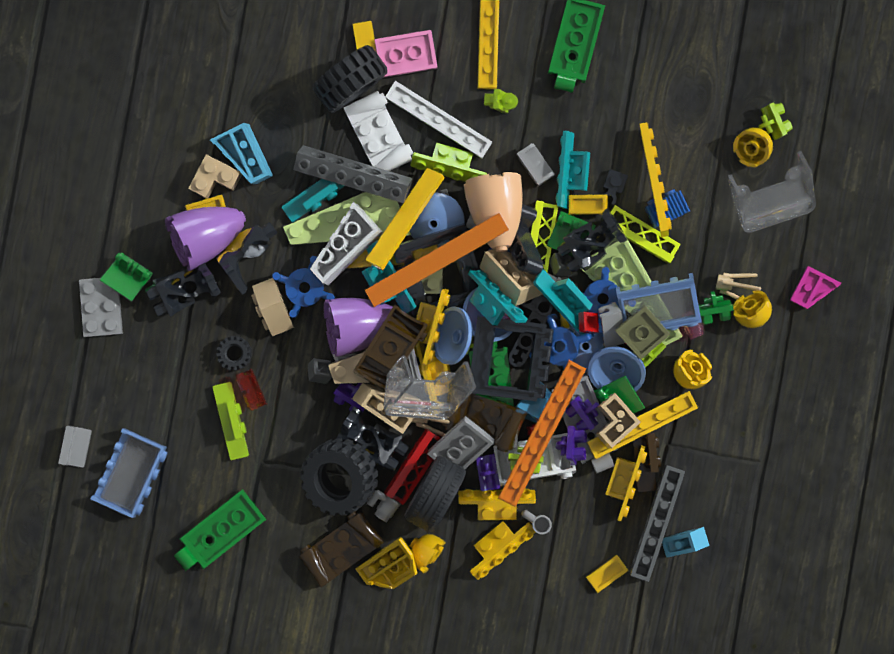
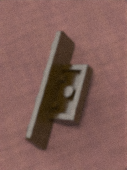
M649 432L632 441L634 463L637 461L641 445L645 446L644 452H647L645 462H640L638 470H641L638 482L636 481L638 492L657 490L655 472H659L658 468L661 467L660 456H657L656 449L659 448V439L655 437V433Z

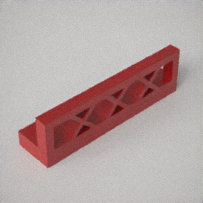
M427 428L424 430L385 489V495L404 505L434 460L427 454L428 444L432 438L439 441L441 437ZM426 453V463L417 466L420 456ZM415 469L416 478L413 481L407 482L406 477L411 470ZM405 485L406 493L401 499L395 494L401 486Z

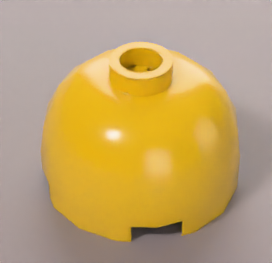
M752 127L742 131L735 138L733 151L734 153L736 152L742 164L748 167H757L769 159L773 151V142L766 131Z
M752 291L753 294L747 297L742 295L735 301L733 305L734 316L741 325L747 328H757L763 326L769 320L772 305L765 292Z
M688 350L675 361L673 373L676 381L682 387L698 389L712 379L710 372L712 366L702 353L697 354L693 350Z
M432 534L423 535L419 539L415 538L409 547L412 548L411 551L413 552L416 568L422 573L427 572L429 568L426 566L436 561L444 549L442 545L446 542Z

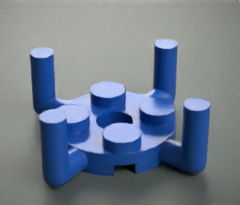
M316 256L310 258L308 269H297L289 277L277 272L273 274L274 280L285 284L286 295L294 303L292 310L289 312L292 318L298 316L301 307L311 306L321 298L325 300L335 299L332 293L324 291L323 283L310 270L317 259ZM303 282H307L310 285V290L307 293H302L299 290V286Z
M607 266L602 268L601 279L592 282L585 290V293H583L593 304L588 312L598 313L599 333L603 332L600 314L602 313H599V308L612 304V302H616L619 307L616 287L618 286L609 280L610 270ZM601 293H605L609 297L608 302L605 304H601L597 300L598 295ZM624 300L623 303L633 307L636 305V300Z
M551 314L547 317L549 328L554 329L552 343L545 342L544 346L552 347L550 363L563 366V369H565L568 361H573L579 354L580 344L593 339L594 334L586 333L576 336L570 328L557 327L556 320L558 316L557 314ZM557 341H562L565 344L564 351L559 352L556 350L555 343Z

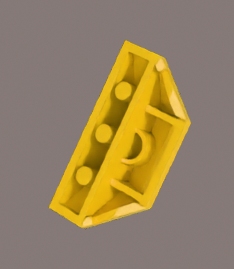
M402 537L377 552L356 568V571L367 585L374 584L389 589H395L417 574L413 552Z

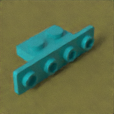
M563 131V136L560 140L562 151L559 157L560 174L557 177L559 188L556 194L557 207L568 209L570 190L587 191L590 152L573 151L574 133Z
M321 179L283 205L282 209L291 222H294L310 210L314 212L322 206L321 203L326 199L328 201L338 195L337 191L345 187V185Z
M378 241L368 246L366 249L368 254H370ZM390 260L383 270L371 266L362 271L370 287L396 272ZM407 289L381 303L383 305L395 298L400 309L406 314L416 308L413 298Z
M481 270L469 271L468 275L479 285L469 301L492 325H498L505 313L515 323H526L528 319L523 315V311L511 302L512 300L499 290L500 288L497 284L487 278L488 275Z
M542 270L535 278L533 284L580 335L585 334L579 332L578 313L590 310L593 304L569 278L555 282L545 270Z

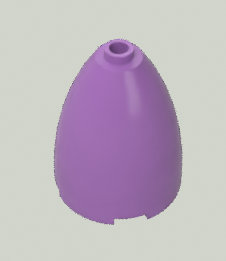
M229 207L196 208L165 218L166 230L168 232L171 231V244L181 264L188 266V271L210 261L226 249L241 232L244 222H246L242 211L239 212L237 209Z
M361 298L325 300L324 318L326 319L327 327L326 335L332 355L335 354V357L367 349L393 307L385 303L374 307L371 300Z

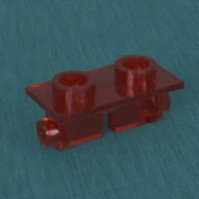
M252 369L236 375V381L241 392L245 390L247 394L243 395L247 408H250L252 411L267 404Z

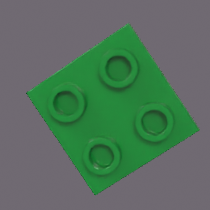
M561 211L547 246L558 251L557 247L565 242L563 240L565 236L589 222ZM583 232L581 234V238H586L589 235V232Z
M118 253L114 263L100 281L132 302L153 273L124 253Z
M626 376L594 390L600 403L611 394L616 393L633 414L645 408Z

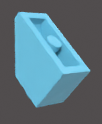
M704 527L665 537L662 541L666 557L695 552L709 546Z

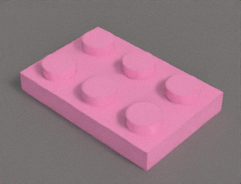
M431 30L375 39L377 54L387 66L388 73L384 77L438 69Z

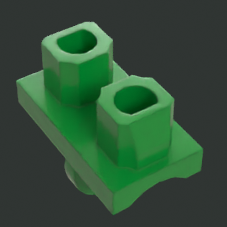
M714 291L710 292V298L703 299L704 304L699 305L703 324L712 323V314L719 313L720 321L730 320L731 311L734 310L730 300H723V296H716Z

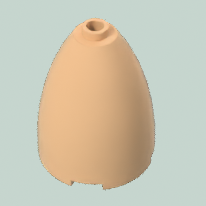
M504 172L502 175L489 176V174L466 180V184H464L465 196L475 225L477 226L500 213L509 231L489 241L487 244L493 250H496L497 253L508 251L507 248L511 247L516 237L521 218V175Z

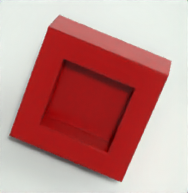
M578 313L579 332L592 334L599 332L598 313Z

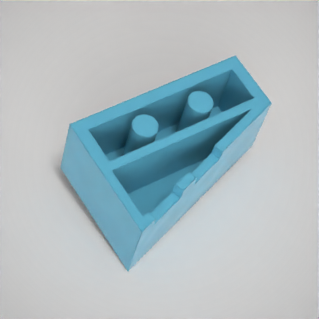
M242 123L210 139L251 184H258L273 176L249 124Z

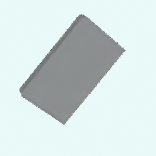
M66 426L58 464L84 467L92 431L74 426Z

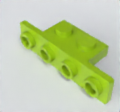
M436 143L432 157L414 152L410 165L419 170L429 168L443 174V176L464 182L470 178L487 174L469 168L473 153Z
M227 382L213 386V391L230 460L247 457L249 452L244 433H247L245 423L241 422L240 419L242 410L240 403H236L232 383Z

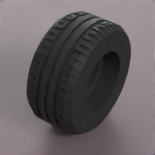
M437 456L404 515L406 520L413 522L415 526L427 532H434L466 475L465 469L443 456Z

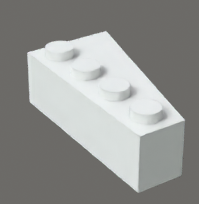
M354 202L351 204L346 216L342 218L341 224L335 233L330 237V241L310 268L319 280L326 285H329L368 246L384 233L364 210Z

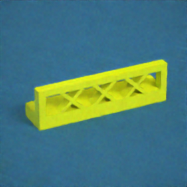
M536 201L535 209L537 216L532 224L531 236L536 247L543 243L547 249V254L541 259L546 258L543 268L548 272L551 248L546 245L545 241L550 239L555 227L558 207L543 201ZM543 207L554 209L553 217L547 221L542 216ZM546 225L550 230V235L543 240L539 235V229Z
M615 205L611 213L614 215L617 211L623 215L625 223L619 225L627 239L667 264H670L681 244L668 236L661 237L660 231ZM636 222L639 224L641 232H632L629 230L628 224ZM650 232L656 234L657 242H649L646 240L645 234ZM669 242L675 247L671 253H668L662 249L661 243Z

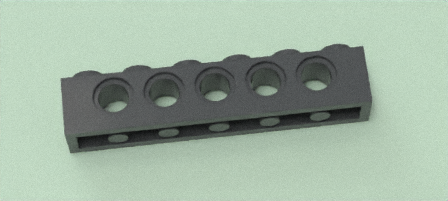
M304 145L297 152L293 169L404 203L408 197L413 179Z
M664 465L629 571L630 576L650 581L685 471Z

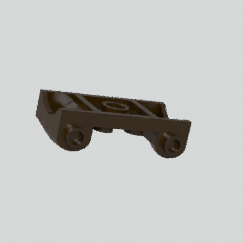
M394 305L355 367L354 373L386 393L389 390L393 391L398 383L395 379L415 345L419 341L423 342L428 335L426 331L428 324L411 317Z
M455 386L452 388L443 418L449 420L450 423H442V425L449 431L466 416L495 439L494 445L497 446L499 451L508 452V450L517 448L518 435L527 411L485 395L468 393V389Z
M363 511L351 513L347 516L348 521L312 547L307 545L300 550L302 554L299 558L321 588L384 543Z

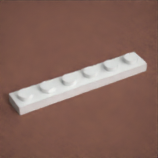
M396 81L385 96L389 101L480 158L484 157L492 144V141Z

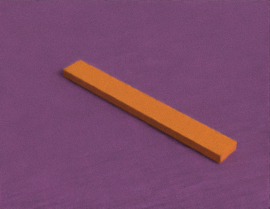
M498 213L365 291L373 306L376 307L509 231V228L501 214Z
M571 360L568 361L498 499L516 507L586 368Z

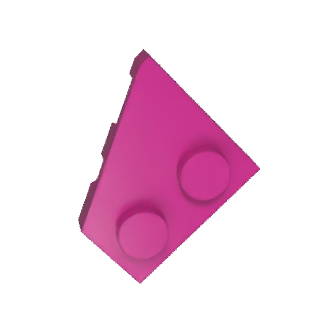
M807 266L790 301L808 309L840 286L841 283Z

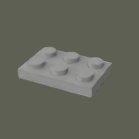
M101 278L79 280L83 337L123 334L120 294L100 281Z
M465 416L428 450L427 454L434 460L437 456H443L447 460L449 459L466 469L494 444L495 439Z

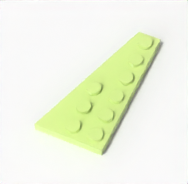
M364 192L283 228L291 245L329 242L330 237L335 233L341 224L342 218L346 216L351 204L354 202L385 232L400 207L397 201Z
M628 239L623 243L616 241L605 249L607 254L590 269L584 271L590 279L596 281L601 279L602 268L604 266L609 267V280L620 287L621 291L631 290V286L639 284L640 288L651 286L652 282ZM659 294L635 298L636 305L633 307L624 304L625 310L632 315L643 305H646L659 321L673 319ZM679 328L668 330L670 336L662 341V343L666 346L682 338L683 335Z

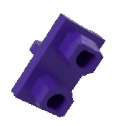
M340 383L334 392V402L343 405L346 401L351 404L350 412L354 406L363 412L365 408L352 399L362 384L358 383L357 386H354L351 383Z
M578 395L565 410L570 418L577 413L582 420L576 423L578 430L586 431L589 429L591 431L599 424L595 419L599 415L595 409L599 406L598 402L593 405L588 399L583 402Z
M568 426L567 437L562 436L561 441L555 443V448L561 450L560 455L566 456V459L570 461V465H577V461L586 460V449L584 447L577 448L578 443L587 442L586 431L576 430L574 426Z
M495 454L479 456L476 462L481 491L499 489L500 483Z

